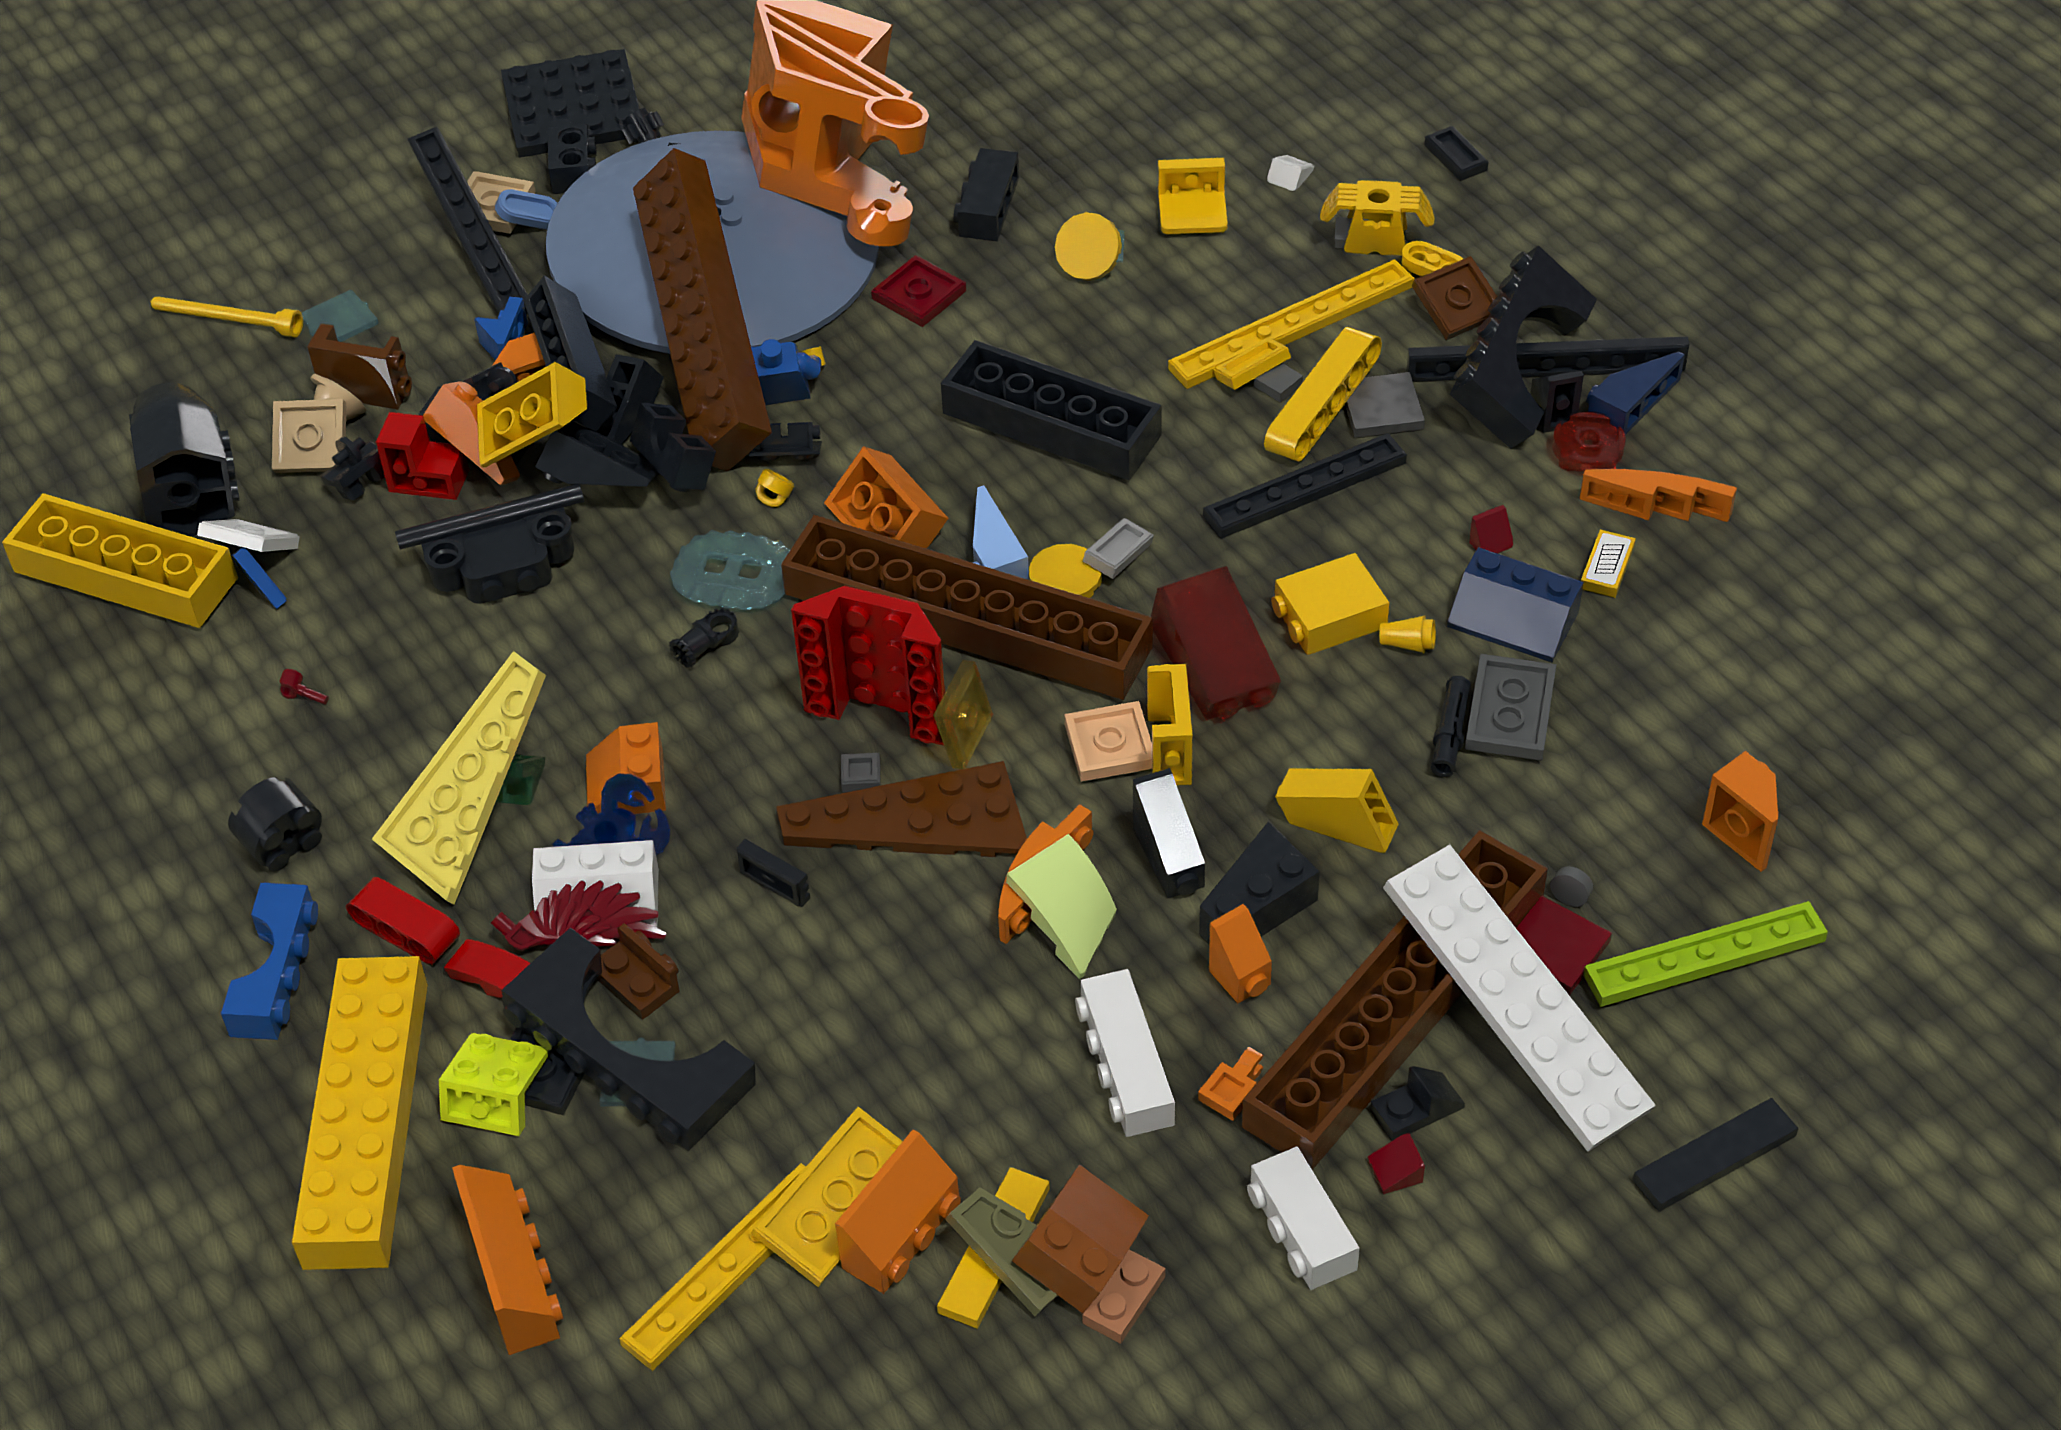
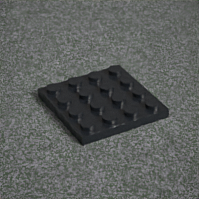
M625 49L607 50L590 55H577L573 58L555 61L548 60L542 63L514 66L501 70L519 158L548 153L549 127L587 124L589 137H595L596 144L625 140L627 138L622 131L628 125L625 118L639 110Z

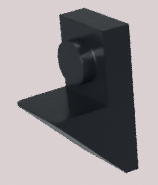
M1411 1066L1409 1067L1407 1085L1371 1101L1370 1111L1390 1140L1393 1141L1401 1135L1411 1134L1464 1109L1465 1103L1442 1072Z

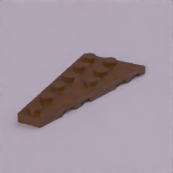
M1004 761L776 806L784 846L832 848L836 844L857 845V850L872 851L873 846L893 847V852L955 855L958 851L980 852L981 857H995L996 853L1017 854L1027 840Z

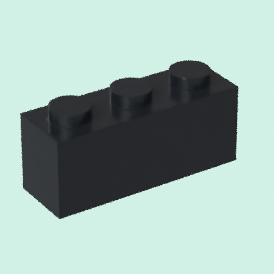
M980 148L976 161L971 160L969 181L963 182L961 203L955 204L953 220L954 223H958L959 237L998 242L1019 180L1018 152Z

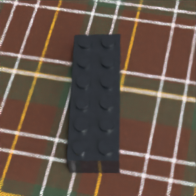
M977 340L973 341L941 382L943 414L1129 481L1162 436V405Z

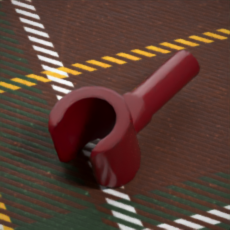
M285 669L282 672L279 682L281 684L280 692L283 697L292 699L300 695L321 704H327L329 696L301 685L303 676L300 672L294 669Z

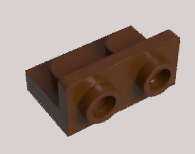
M623 923L617 928L620 941L601 955L602 973L596 979L640 1019L644 1020L680 992L676 975L679 970L675 962L667 954L660 955L652 948L649 939L641 931L634 932Z

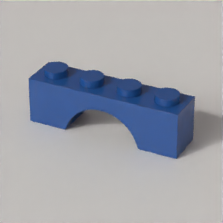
M260 883L251 916L259 938L273 945V949L267 961L259 969L244 977L231 980L221 1016L230 1037L278 1040L282 1024H287L289 1020V999L291 992L296 991L299 985V965L301 958H305L308 954V933L310 926L315 925L317 922L318 904L312 900L308 885Z

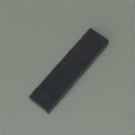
M1771 1097L1634 1172L1633 1181L1658 1212L1796 1137L1799 1128Z

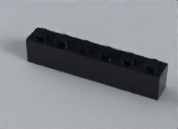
M543 276L524 299L530 321L546 367L556 362L585 378L587 409L573 420L596 432L604 422L612 418L617 404L576 294L548 277Z

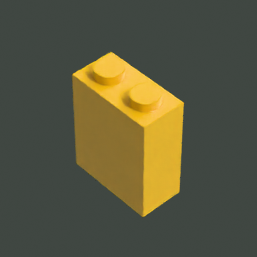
M1356 553L1275 580V596L1271 598L1273 610L1278 618L1282 617L1288 625L1291 639L1294 643H1299L1307 655L1379 631L1381 623H1388L1389 601Z

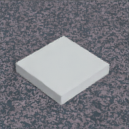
M239 519L202 521V523H199L197 533L198 536L260 552L298 549L300 536H297L298 534Z

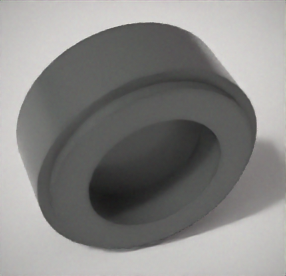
M1567 866L1557 871L1550 883V888L1553 895L1563 904L1579 907L1584 905L1592 894L1593 883L1590 877L1582 870Z

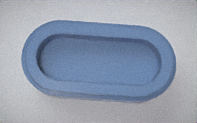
M507 189L500 193L495 202V210L507 222L548 229L551 216L558 203L548 196Z

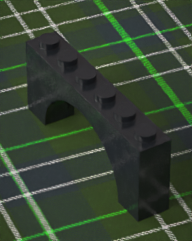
M1539 245L1527 254L1524 251L1519 253L1511 262L1510 268L1512 270L1500 284L1499 289L1501 292L1488 308L1490 314L1477 330L1479 336L1476 342L1467 350L1465 364L1454 375L1456 382L1450 392V395L1510 449L1534 435L1545 412L1529 393L1519 371L1516 342L1522 322H1541L1553 327L1565 336L1588 320L1597 301L1595 296Z
M570 927L501 990L505 1017L514 1026L519 1028L523 1026L531 1032L546 1050L553 1049L563 1056L572 1070L577 1073L584 1072L595 1080L596 1085L604 1094L610 1097L614 1095L624 1102L628 1110L640 1120L646 1119L656 1126L665 1140L672 1144L677 1142L689 1151L756 1085L755 1062L725 1040L701 1055L674 1061H659L638 1057L609 1042L595 1028L585 1010L587 994L596 978L602 973L601 949Z

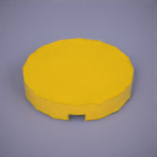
M1089 212L1074 215L1066 221L1059 230L1055 242L1056 258L1062 269L1074 278L1087 281L1103 278L1111 272L1117 264L1116 261L1122 249L1120 233L1113 222L1100 214Z
M1056 544L1045 548L1034 556L1029 566V579L1031 581L1087 598H1091L1097 587H1100L1102 573L1083 562L1087 549L1074 544Z

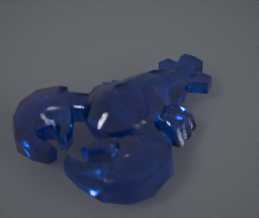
M619 773L605 782L601 792V812L598 814L594 803H589L588 807L585 806L576 815V819L583 825L584 829L571 838L569 843L558 838L552 845L553 847L653 840L657 856L663 853L670 841L671 828L666 814L659 808L655 810L658 820L657 828L653 829L651 827L652 817L648 814L643 820L638 838L633 835L637 824L636 815L629 810L618 808V802L641 807L645 805L643 800H638L634 797L635 792L643 794L650 803L655 800L652 789L642 778L633 774Z

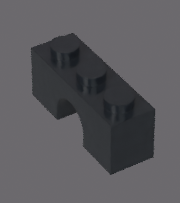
M640 403L630 442L639 450L641 456L653 465L655 471L666 479L669 486L674 490L680 492H689L690 489L705 490L716 450L702 436L683 434L686 420L672 405Z

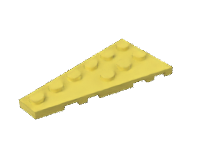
M514 651L372 838L379 846L453 905H455L546 677L544 673Z

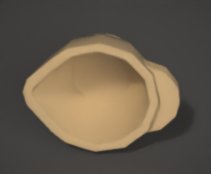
M317 374L311 376L310 379L317 385L314 400L343 399L346 402V421L358 417L367 411L357 397L339 384Z

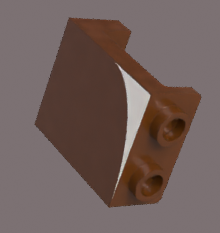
M321 323L307 346L315 374L339 384L357 397L362 404L398 410L404 398L408 397L411 392L412 379L408 376L405 364L406 354L402 351L399 337L391 336L384 348L340 342L337 339L334 325Z

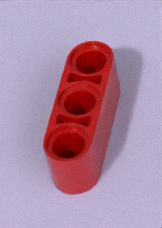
M373 877L346 905L348 914L357 924L410 955L419 956L420 960L427 964L433 965L460 936L458 926L450 917L379 877Z

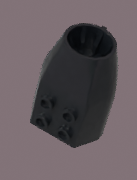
M174 382L160 383L143 391L136 399L133 414H129L146 524L191 537L197 535L199 523H202V521L229 520L234 517L233 501H240L235 477L233 455L228 430L220 431L219 420L215 410L196 391L183 384ZM198 501L196 511L186 508Z

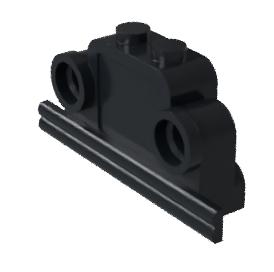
M578 483L397 530L395 535L400 550L421 545L426 567L436 589L451 592L464 586L467 598L471 602L476 604L487 603L543 588L552 581L553 575L550 563L555 564L568 560L575 550L571 520L566 515L564 507L584 502V497Z

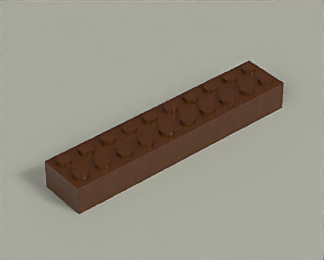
M673 148L633 187V192L689 435L702 436L716 450L712 464L713 467L729 471L767 438L772 431L706 160Z
M813 515L781 564L786 595L807 600L839 587L848 586L916 602L940 637L942 644L1122 700L1125 699L1153 648V617L817 515Z
M1480 830L1458 854L1515 928H1517L1539 898L1544 896L1548 868ZM1405 916L1243 1099L1242 1128L1280 1152H1285L1298 1146L1312 1170L1463 993V990Z

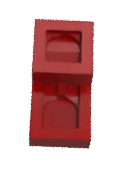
M466 939L445 965L444 969L451 979L480 984L486 995L502 998L501 990L531 963L501 948L476 940Z

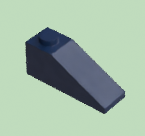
M1676 352L1610 374L1600 385L1596 384L1590 390L1586 400L1587 404H1589L1587 420L1623 438L1680 381L1685 354Z

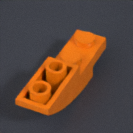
M1079 804L1056 828L1042 821L1022 845L1008 872L1067 834L1084 850L1091 842L1094 834L1092 830V811ZM1006 878L1000 896L998 914L1000 941L1005 944L1016 934H1021L1027 929L1031 922L1032 911L1006 883Z

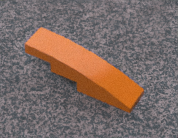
M1586 469L1583 474L1580 500L1645 520H1649L1653 511L1685 521H1689L1692 512L1728 522L1733 511L1737 487L1665 472L1630 469Z

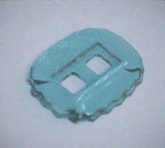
M711 530L706 535H695L689 544L681 546L679 556L674 560V567L670 572L672 583L682 596L696 603H705L710 606H721L728 609H763L773 603H777L785 594L781 564L790 549L786 548L781 540L771 541L764 535L754 536L749 532L739 534L732 530L720 533ZM709 559L727 561L725 569L721 573L704 571V568ZM744 564L762 567L759 576L755 579L740 577L739 573Z

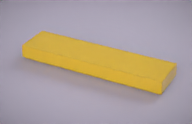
M1010 1167L995 1196L1025 1213L1026 1219L1033 1223L1050 1190L1049 1181ZM968 1246L937 1305V1311L940 1315L978 1329L1002 1280L970 1246Z

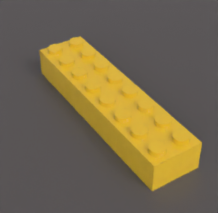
M419 956L338 958L292 1238V1245L302 1270L389 1268L428 987Z

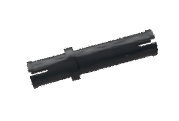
M1455 675L1451 676L1449 681L1447 680L1439 729L1433 735L1435 751L1431 770L1434 774L1441 777L1452 776L1453 772L1456 771L1458 751L1462 749L1464 744L1462 728L1471 682L1463 676Z

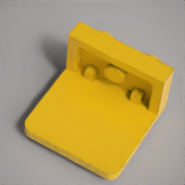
M1224 158L1158 160L1161 231L1164 234L1214 233L1227 230Z

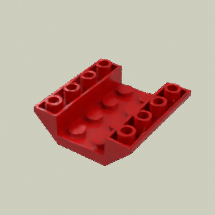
M842 586L793 605L791 614L804 712L812 713L818 717L840 720L851 698L867 704L872 703L892 708L899 712H908L910 738L918 739L924 743L947 746L949 736L941 639L918 603Z

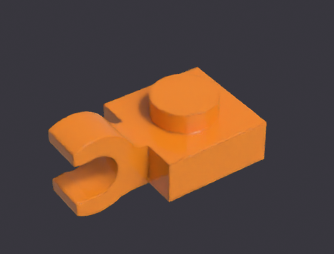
M1248 1047L1233 1068L1222 1062L1198 1091V1100L1234 1121L1243 1109V1099L1257 1084L1254 1080L1263 1070V1066L1259 1064L1263 1055Z

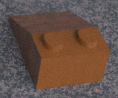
M1079 1164L1017 1252L1012 1262L1081 1313H1084L1102 1292L1122 1262L1149 1215Z

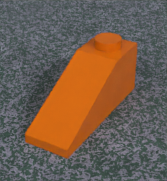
M460 381L442 385L423 414L425 422L499 485L517 481L520 473L511 455L486 468L480 466L477 404L483 400L477 396V391L471 385Z

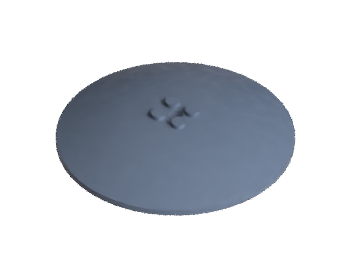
M700 131L674 134L652 139L617 152L593 166L569 187L555 207L548 224L546 254L550 274L553 281L576 294L585 320L603 332L624 342L669 354V345L633 187L673 148L706 160L751 347L761 346L768 339H775L780 343L792 342L833 321L862 293L875 270L879 253V246L857 240L848 232L846 227L848 216L760 188L745 132ZM669 142H670V143H680V144L668 146Z

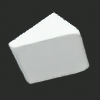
M1289 155L1275 157L1272 160L1267 181L1295 191L1313 172L1314 166L1311 163Z

